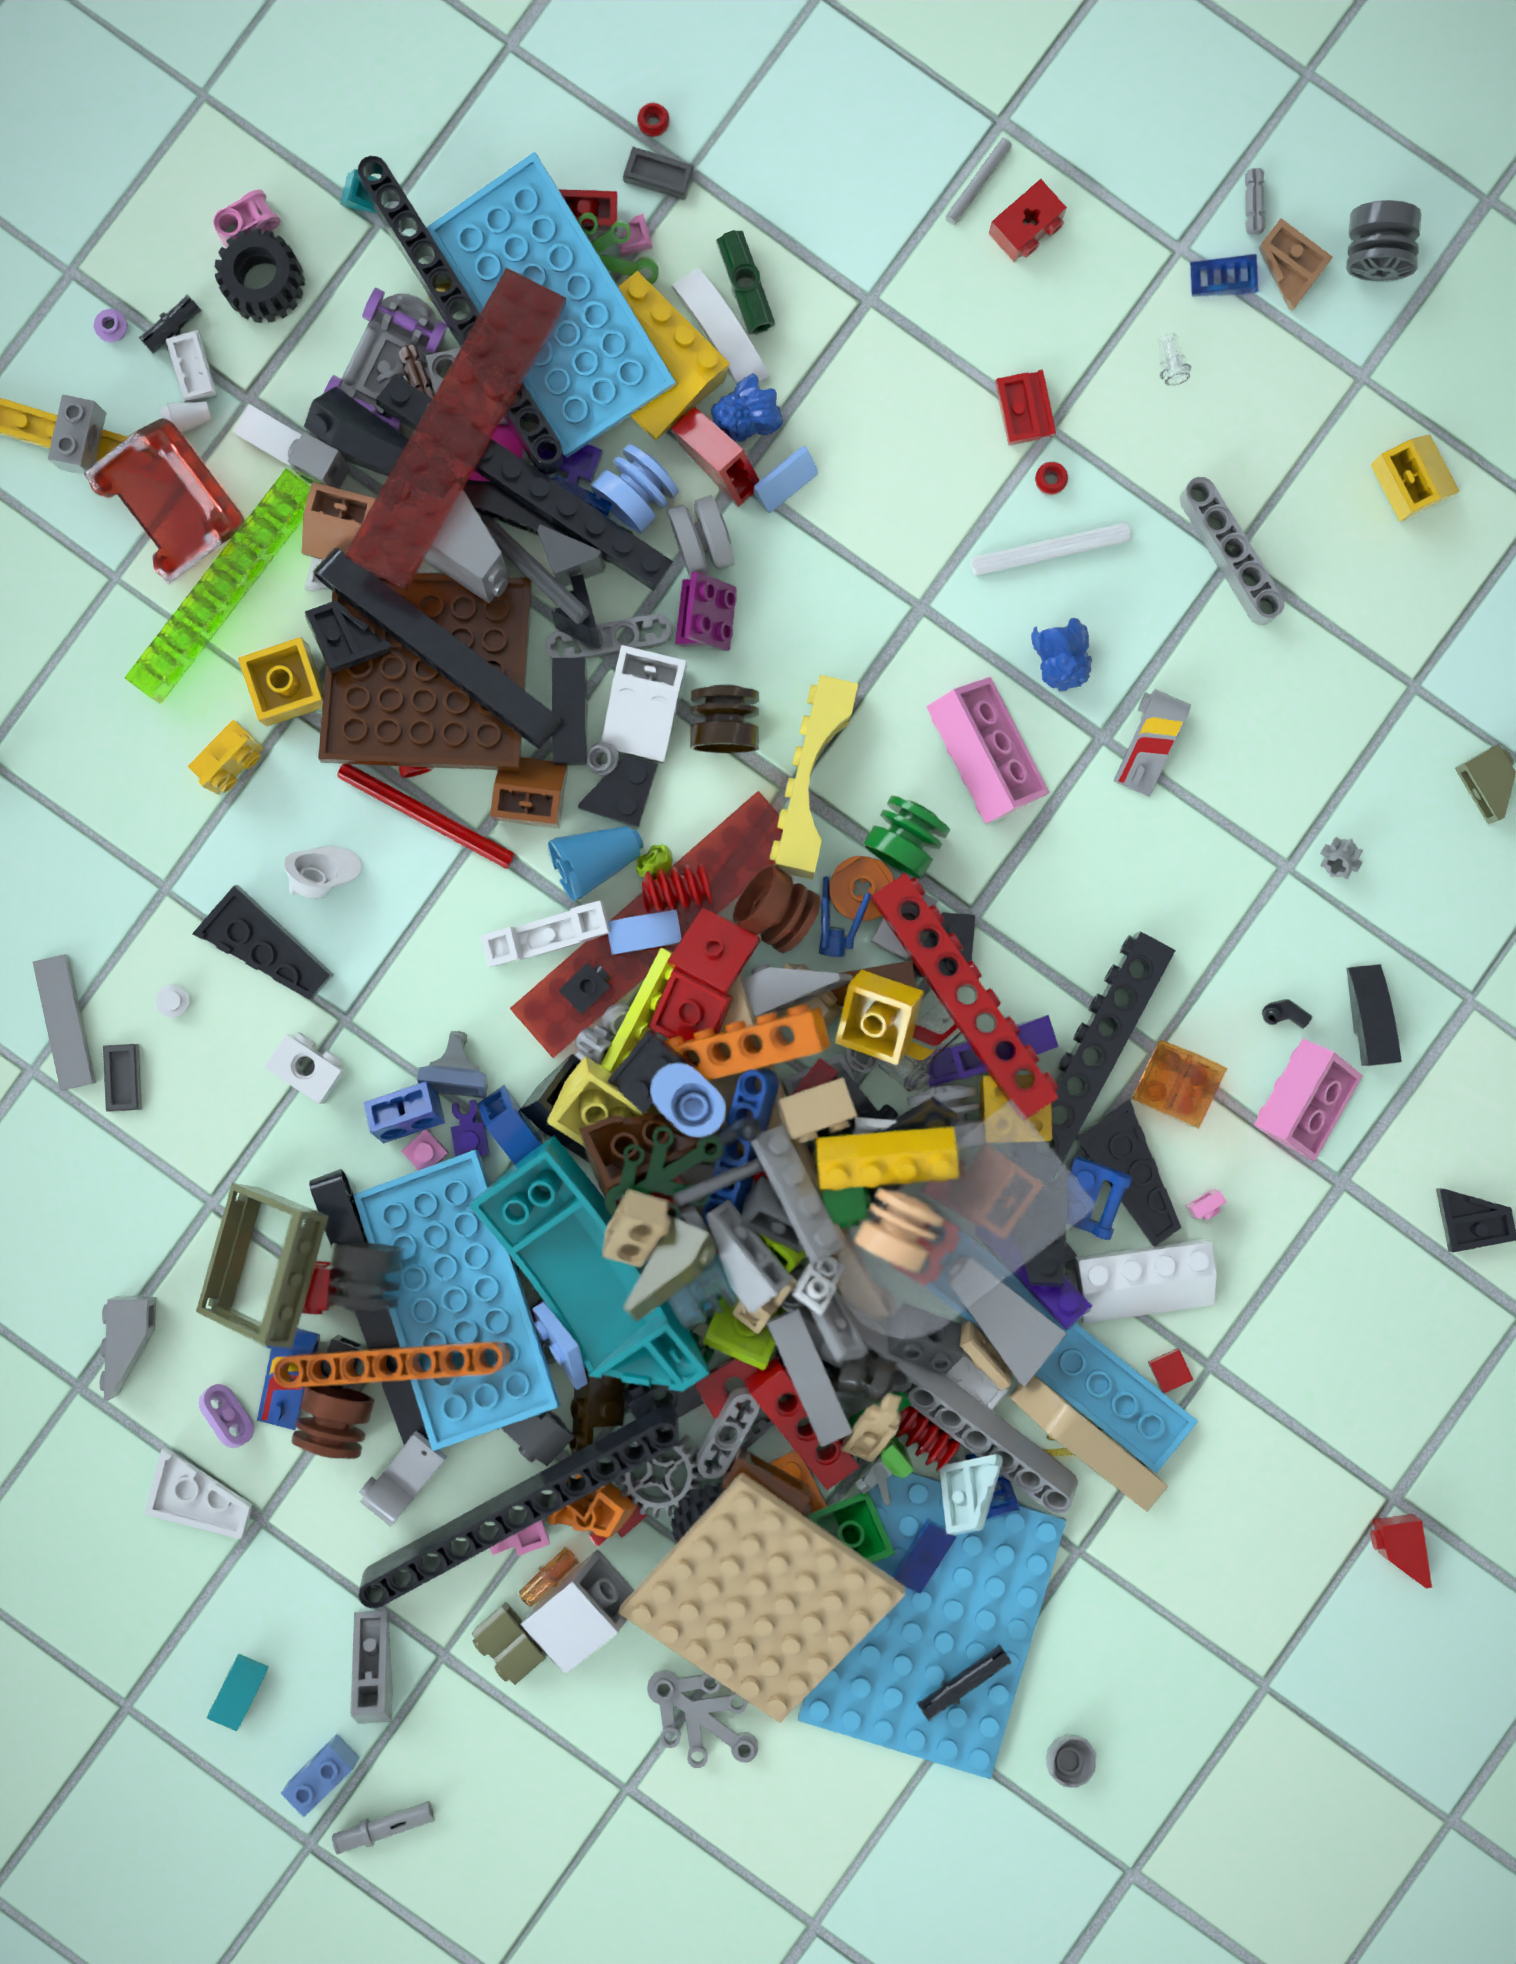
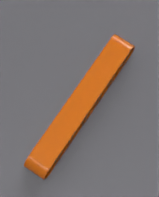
M501 1341L307 1353L280 1359L274 1367L273 1374L276 1382L282 1387L287 1388L485 1375L503 1370L510 1362L511 1354L507 1345ZM489 1348H492L498 1354L499 1358L496 1366L489 1365L485 1359V1353ZM455 1351H459L464 1355L465 1364L463 1368H458L453 1364L452 1355ZM422 1353H426L431 1358L432 1363L428 1371L420 1366L419 1358ZM390 1355L398 1361V1369L395 1373L389 1371L386 1365L387 1358ZM356 1358L362 1359L365 1364V1371L362 1375H359L354 1370ZM324 1360L331 1364L332 1373L330 1377H326L321 1371V1364ZM291 1362L295 1363L299 1369L297 1379L292 1378L289 1374L288 1369Z

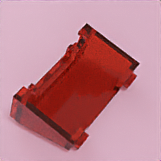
M165 418L158 419L135 431L83 473L96 494L107 498L118 495L159 550L153 554V567L167 584L175 581L246 528V522L240 510L180 430Z

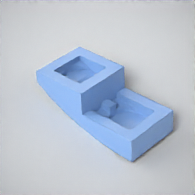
M677 910L608 921L610 929L608 937L612 955L679 944L682 940Z

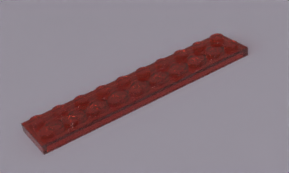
M506 267L345 553L347 560L407 590L566 305L565 297Z
M759 791L752 795L672 866L676 867L680 876H682L686 865H689L693 874H696L698 864L702 863L708 872L712 904H710L705 895L701 906H697L693 897H691L688 908H684L681 901L677 900L674 910H677L681 938L684 937L702 907L718 915L740 896L747 883L758 871L767 865H775L776 861L770 860L774 840L781 841L783 829L777 828L780 815ZM671 868L665 874L667 878L670 877ZM643 893L639 894L610 921L646 915ZM664 901L663 909L660 912L671 911L666 901ZM651 903L649 913L647 914L658 913L653 903ZM608 934L586 941L509 1009L550 1056L555 1058L576 1040L582 1030L592 1026L604 1015L610 1006L618 1003L646 978L660 948L674 952L678 944L612 955ZM586 963H589L593 968L599 964L612 977L608 981L612 989L585 1015H581L558 990Z

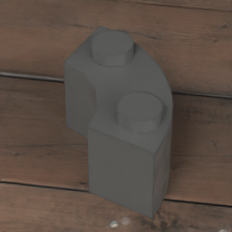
M551 1410L501 1427L520 1446L518 1448L519 1452L528 1461L533 1463L537 1459L547 1467L574 1438V1435L561 1418Z

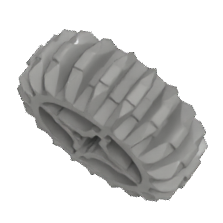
M666 1426L662 1427L659 1430L666 1431ZM685 1435L672 1448L678 1453L677 1455L673 1454L669 1457L657 1456L646 1462L647 1470L641 1474L640 1478L634 1480L632 1471L615 1480V1484L618 1486L627 1485L621 1491L622 1497L632 1494L631 1500L633 1505H637L638 1502L642 1503L640 1514L645 1515L648 1507L654 1508L653 1517L658 1518L660 1508H664L667 1517H670L673 1513L672 1505L681 1507L680 1500L684 1496L690 1497L692 1495L689 1490H694L695 1488L698 1491L701 1490L702 1485L693 1480L704 1478L698 1469H694L698 1466L696 1458H692L699 1448L697 1445H693L688 1449L685 1447L690 1441L688 1435ZM632 1442V1443H629L628 1445H629V1446H632V1447H637V1446H640L641 1444L638 1443V1442H637V1444H634V1443ZM685 1462L687 1478L683 1486L677 1491L671 1474L678 1469L680 1464ZM654 1464H659L660 1468L662 1465L667 1468L664 1475L665 1479L659 1478V1475L657 1477L652 1475ZM657 1486L661 1488L664 1494L667 1493L668 1496H652L641 1489Z

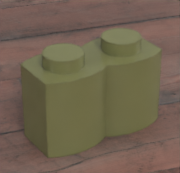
M504 1602L473 1630L472 1635L474 1639L472 1642L483 1656L488 1654L495 1661L494 1669L505 1682L510 1680L516 1685L545 1660L548 1654L528 1635L521 1625L522 1619L508 1603Z

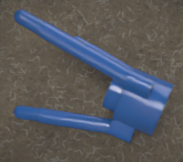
M823 877L819 954L844 957L845 949H853L854 939L871 899V893L867 892L848 936H845V929L830 927L829 877Z

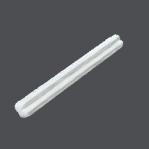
M1121 523L976 556L971 559L972 572L975 576L1128 542L1131 539V530L1128 523Z

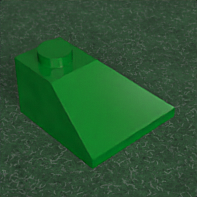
M869 1492L858 1494L810 1513L807 1516V1519L872 1564L895 1555Z

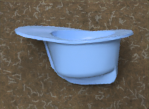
M675 1063L666 1065L657 1072L651 1085L652 1099L659 1111L683 1133L693 1137L708 1136L719 1129L725 1117L724 1099L697 1070L686 1064Z

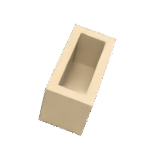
M844 1078L774 1102L781 1123L790 1140L797 1138L799 1144L817 1138L816 1131L822 1128L829 1127L831 1133L849 1127L848 1119L857 1117Z

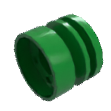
M891 795L887 805L897 814L888 810H882L880 814L890 825V828L886 829L874 825L863 846L889 865L922 880L933 861L929 854L923 850V847L927 846L939 850L942 843L932 834L946 838L951 829L936 814L914 801Z

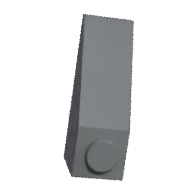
M766 964L752 969V975L741 981L753 1016L758 1017L771 1012H776L777 1015L789 1008L850 983L853 977L850 974L770 967V964Z
M727 1200L707 1215V1219L730 1288L738 1296L741 1303L753 1314L792 1282L793 1279L753 1230L740 1225L741 1214Z
M388 1610L354 1612L350 1715L358 1724L392 1722L393 1687Z

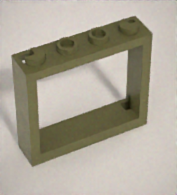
M232 1183L196 1312L264 1346L292 1348L329 1216L260 1187ZM261 1202L292 1215L262 1323L232 1309ZM208 1298H210V1299H209V1302H208V1306H210L211 1309H210V1308H205V1307H206V1304H207Z

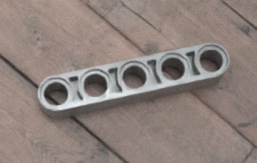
M1206 477L1193 478L1180 495L1181 507L1249 618L1258 625L1269 624L1284 609V599L1215 485ZM1190 490H1200L1204 495V501L1198 502L1191 497ZM1209 517L1217 518L1221 523V529L1215 530L1208 525L1207 519ZM1225 545L1235 546L1238 550V557L1232 558L1228 556L1225 552ZM1242 573L1252 574L1255 578V586L1246 585L1242 580ZM1265 600L1269 602L1273 608L1272 614L1263 613L1260 610L1259 601Z

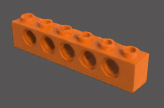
M808 1004L789 1008V1014L777 1017L776 1012L756 1017L757 1023L745 1025L744 1020L725 1025L726 1031L714 1033L713 1028L701 1030L694 1033L695 1038L683 1041L682 1036L665 1040L688 1062L687 1065L697 1070L706 1080L823 1052L831 1046L820 1007L809 1009ZM783 1026L793 1030V1042L783 1037ZM752 1034L758 1035L761 1038L762 1049H757L752 1045ZM721 1042L726 1043L730 1047V1057H726L721 1053ZM690 1050L695 1051L699 1055V1065L691 1062L689 1058Z

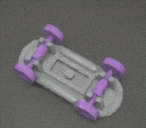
M375 287L362 314V318L368 320L369 323L342 378L332 375L323 393L335 386L399 432L403 422L376 405V398L383 390L382 384L377 382L376 377L390 370L404 369L406 365H402L398 355L401 347L405 345H415L420 355L418 360H421L424 365L426 355H429V353L434 354L439 349L448 326L440 320L437 322L434 311L419 297L398 293L388 296L383 300L385 291ZM405 374V375L403 376V377H404V380L408 382V379H407L406 374Z

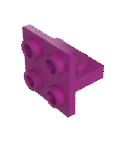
M692 572L691 579H682L675 644L682 647L710 646L721 651H729L733 636L737 588L701 572Z

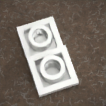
M248 404L234 431L236 435L289 466L291 465L287 461L289 459L288 450L292 442L301 437L300 433Z
M828 1256L813 1264L809 1259L798 1279L793 1296L821 1315L837 1289L836 1283L846 1266L832 1256Z

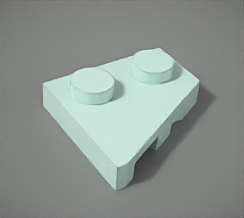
M994 1454L947 1464L940 1469L947 1534L958 1535L983 1530L1003 1462L1002 1456Z

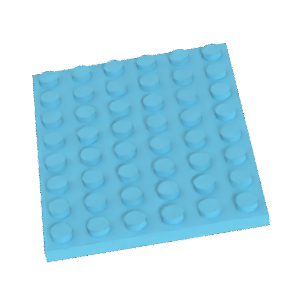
M915 1472L910 1473L904 1479L892 1474L887 1478L891 1506L884 1505L878 1483L869 1491V1494L895 1555L873 1565L905 1586V1596L803 1699L798 1721L991 1779L1067 1520L1064 1517L992 1496L983 1530L950 1535L946 1533L941 1480ZM1000 1644L1012 1663L960 1699V1704L957 1706L952 1704L929 1722L922 1713V1709L917 1705V1702L941 1687L940 1682L945 1679L947 1681L951 1680Z

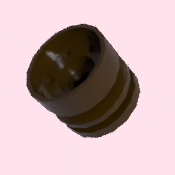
M712 685L691 691V701L701 704L691 707V715L705 718V722H699L690 726V749L707 753H747L759 750V726L744 722V719L759 715V708L751 706L759 702V691L737 685Z

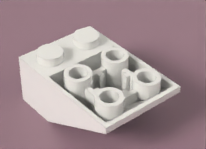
M621 645L601 742L611 744L617 752L665 763L688 669L687 661Z

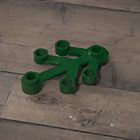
M658 1127L653 1133L655 1144L647 1177L635 1186L633 1185L637 1165L644 1159V1150L638 1144L628 1145L624 1150L625 1164L620 1184L612 1187L606 1195L605 1205L608 1212L612 1216L618 1209L616 1199L619 1196H625L628 1190L645 1195L655 1191L673 1196L675 1193L692 1187L670 1180L703 1160L708 1162L718 1160L724 1152V1144L720 1141L718 1135L712 1133L708 1136L700 1137L696 1149L663 1168L667 1148L672 1144L674 1135L669 1127ZM662 1130L667 1131L670 1134L669 1141L666 1143L659 1142L657 1140L658 1132ZM714 1142L717 1145V1151L714 1154H707L704 1151L706 1143ZM635 1148L640 1151L641 1156L638 1160L632 1161L628 1158L627 1153L630 1149ZM706 1195L702 1201L694 1200L691 1203L695 1206H703L708 1202L710 1195ZM668 1202L667 1207L674 1208L676 1210L675 1218L679 1219V1207L675 1203Z

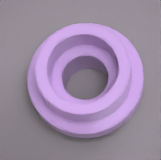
M105 309L96 316L94 330L103 341L117 342L126 335L128 328L127 320L118 310ZM110 320H114V326L111 329H105V324Z

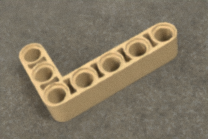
M1034 1375L1025 1387L1019 1383L1009 1395V1398L1051 1437L1146 1512L1151 1509L1168 1488V1485L1078 1413L1037 1376Z

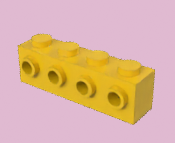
M954 1127L816 1138L820 1190H841L846 1187L858 1186L876 1187L882 1184L895 1183L906 1185L913 1182L931 1180L942 1182L948 1179L959 1178Z

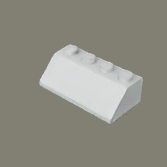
M1205 1239L1073 1258L1075 1275L1078 1280L1077 1289L1092 1305L1091 1310L1082 1317L1083 1324L1215 1305L1217 1277L1212 1242Z

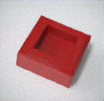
M1178 1348L1148 1361L1157 1384L1163 1393L1194 1380Z

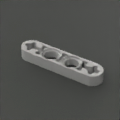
M661 614L596 624L598 634L602 637V644L596 650L587 649L584 646V642L578 640L581 653H576L575 647H569L564 650L565 654L560 656L556 650L552 651V647L557 646V640L562 639L566 645L574 644L573 638L561 631L552 633L547 638L545 649L551 660L552 658L591 659L619 654L621 645L636 649H647L666 644L672 636V626L669 619ZM659 622L661 627L667 628V630L662 631V637L655 638L654 633L644 634L646 641L640 642V633L637 625L643 624V631L653 629V623ZM623 627L632 629L635 634L633 641L627 645L620 644L616 640L617 631Z

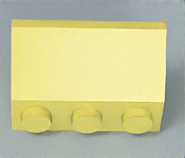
M585 1056L565 1081L547 1122L584 1146L579 1132L581 1128L610 1116L622 1115V1118L642 1116L643 1113L628 1101L614 1084L608 1082L609 1078L613 1075L612 1073ZM654 1104L646 1112H654V1115L662 1114Z

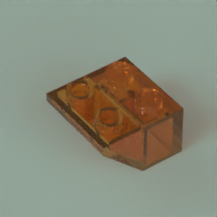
M1160 1039L1132 1100L1191 1128L1199 1129L1227 1068L1197 1053Z

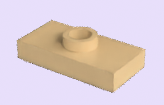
M971 1320L962 1325L960 1346L970 1356L973 1365L978 1370H983L1000 1390L1010 1386L1011 1371L989 1339Z

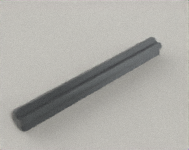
M487 514L482 515L481 520L500 551L575 623H582L589 616V610L496 521Z

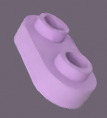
M215 1384L200 1395L199 1409L225 1446L238 1448L252 1438L254 1433L253 1423L227 1386ZM211 1400L217 1403V1409L211 1405ZM230 1427L236 1431V1437L230 1433Z

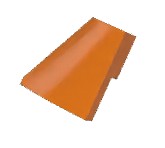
M608 1483L549 1515L546 1521L551 1525L560 1523L573 1526V1530L581 1532L590 1530L595 1535L610 1538L627 1522L638 1505H633L632 1500L628 1497H622L621 1491L613 1484Z

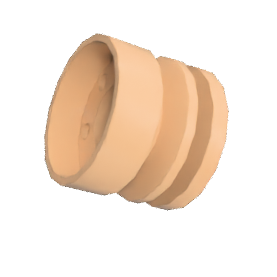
M879 1188L875 1196L888 1203V1206L885 1208L871 1203L870 1210L882 1219L879 1224L863 1220L854 1242L891 1263L919 1273L929 1252L917 1243L919 1236L935 1240L937 1234L924 1227L927 1222L941 1227L944 1218L936 1214L929 1205L900 1191H889Z

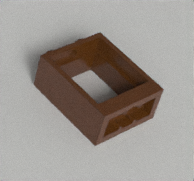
M740 1446L722 1477V1488L727 1489L743 1473L807 1518L813 1506L809 1485Z

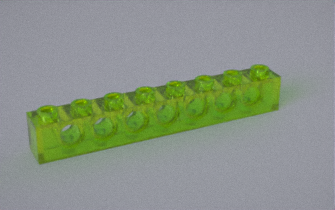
M285 468L124 678L151 699L162 704L303 521V513L311 488L310 485Z

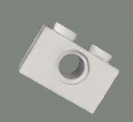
M300 1032L296 1036L285 1034L264 1068L316 1103L325 1104L347 1072L346 1069L340 1066L343 1061L329 1051H325L322 1054L314 1049L315 1042ZM306 1057H310L315 1063L313 1073L308 1076L301 1071V1062Z

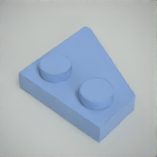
M545 1302L532 1308L536 1320L534 1326L539 1339L542 1342L546 1341L552 1355L561 1365L574 1388L578 1390L588 1384L578 1344Z

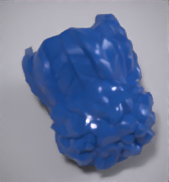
M754 373L744 377L736 384L734 392L721 397L719 402L713 405L711 408L713 423L732 440L740 443L756 433L759 435L772 434L783 424L780 407L776 405V390L772 388L761 390L758 376Z
M1070 618L1066 627H1055L1042 630L1041 632H1038L1036 626L1031 633V644L1042 660L1040 664L1042 680L1051 688H1058L1059 692L1067 691L1069 688L1081 687L1090 678L1092 658L1087 653L1089 648V632L1087 631V626L1081 624L1078 618Z

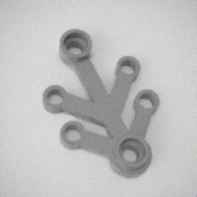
M661 1670L650 1677L647 1692L650 1699L660 1705L663 1725L660 1736L661 1743L667 1748H674L680 1742L681 1731L675 1726L674 1704L685 1712L690 1747L687 1760L691 1767L702 1768L708 1758L707 1750L702 1742L700 1725L730 1746L731 1753L737 1761L747 1763L756 1757L758 1742L753 1734L749 1732L737 1734L710 1714L711 1712L730 1710L735 1714L743 1713L748 1704L746 1699H743L744 1703L742 1706L735 1707L731 1703L732 1699L735 1697L742 1698L735 1692L725 1696L692 1700L682 1693L697 1689H703L704 1692L709 1694L717 1692L721 1683L717 1681L715 1686H707L704 1681L707 1677L711 1676L705 1672L703 1675L678 1678L671 1671ZM660 1684H667L670 1687V1691L662 1694L658 1691V1686ZM668 1731H673L676 1733L677 1738L673 1741H668L664 1735ZM745 1744L751 1750L748 1754H741L738 1748ZM698 1751L704 1755V1758L701 1761H695L691 1755Z

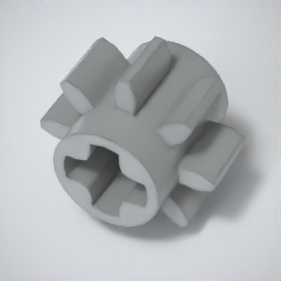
M1335 837L1331 845L1325 844L1320 852L1324 856L1320 867H1325L1330 877L1343 876L1345 879H1348L1352 871H1359L1363 863L1359 860L1363 850L1358 849L1351 838L1349 840H1340L1338 837Z
M596 1025L594 1030L589 1027L585 1028L579 1033L575 1041V1047L580 1050L576 1057L582 1061L586 1056L601 1065L615 1036L599 1025Z

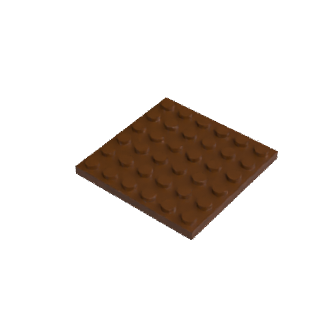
M369 571L525 690L532 581L529 578L509 577L506 590L501 596H495L489 604L445 574ZM332 592V601H338L348 609L351 616L359 618L367 624L369 630L382 641L383 639L387 640L391 645V652L331 674L326 664L318 754L320 763L520 771L522 737Z

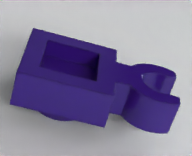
M470 1100L471 1110L468 1114L460 1112L458 1102L452 1104V1113L460 1123V1126L450 1127L455 1157L473 1150H479L480 1156L490 1154L484 1122L475 1123L474 1117L478 1113L476 1100Z

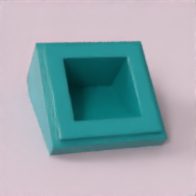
M352 170L347 174L340 204L345 207L377 214L363 192L358 170ZM371 175L367 178L370 181L378 180V178Z

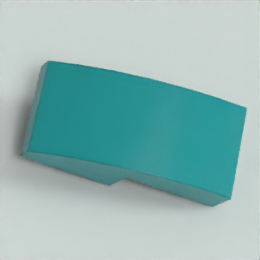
M238 1653L206 1719L237 1732L269 1666Z

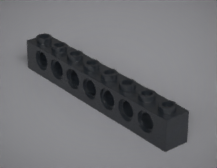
M1141 931L1135 933L1133 937L1128 935L1119 951L1124 954L1118 966L1113 964L1105 976L1104 982L1108 983L1102 995L1097 993L1089 1006L1088 1011L1092 1012L1087 1024L1082 1022L1074 1034L1073 1040L1077 1042L1071 1053L1065 1052L1058 1064L1057 1069L1061 1073L1056 1080L1059 1089L1055 1093L1059 1098L1051 1102V1112L1054 1107L1061 1105L1067 1111V1118L1062 1124L1058 1125L1052 1121V1145L1050 1150L1041 1154L1036 1150L1035 1142H1017L1011 1152L1010 1157L1014 1158L1013 1162L1048 1185H1051L1176 951ZM1133 960H1138L1144 965L1145 971L1141 978L1133 977L1129 971V966ZM1118 989L1125 990L1129 995V1002L1124 1008L1117 1006L1114 1002V994ZM1103 1018L1111 1020L1114 1026L1112 1034L1108 1037L1101 1035L1098 1030V1024ZM1088 1047L1094 1048L1098 1053V1060L1093 1066L1086 1065L1082 1059V1054ZM1073 1076L1080 1078L1083 1084L1081 1092L1077 1095H1072L1067 1090V1082Z

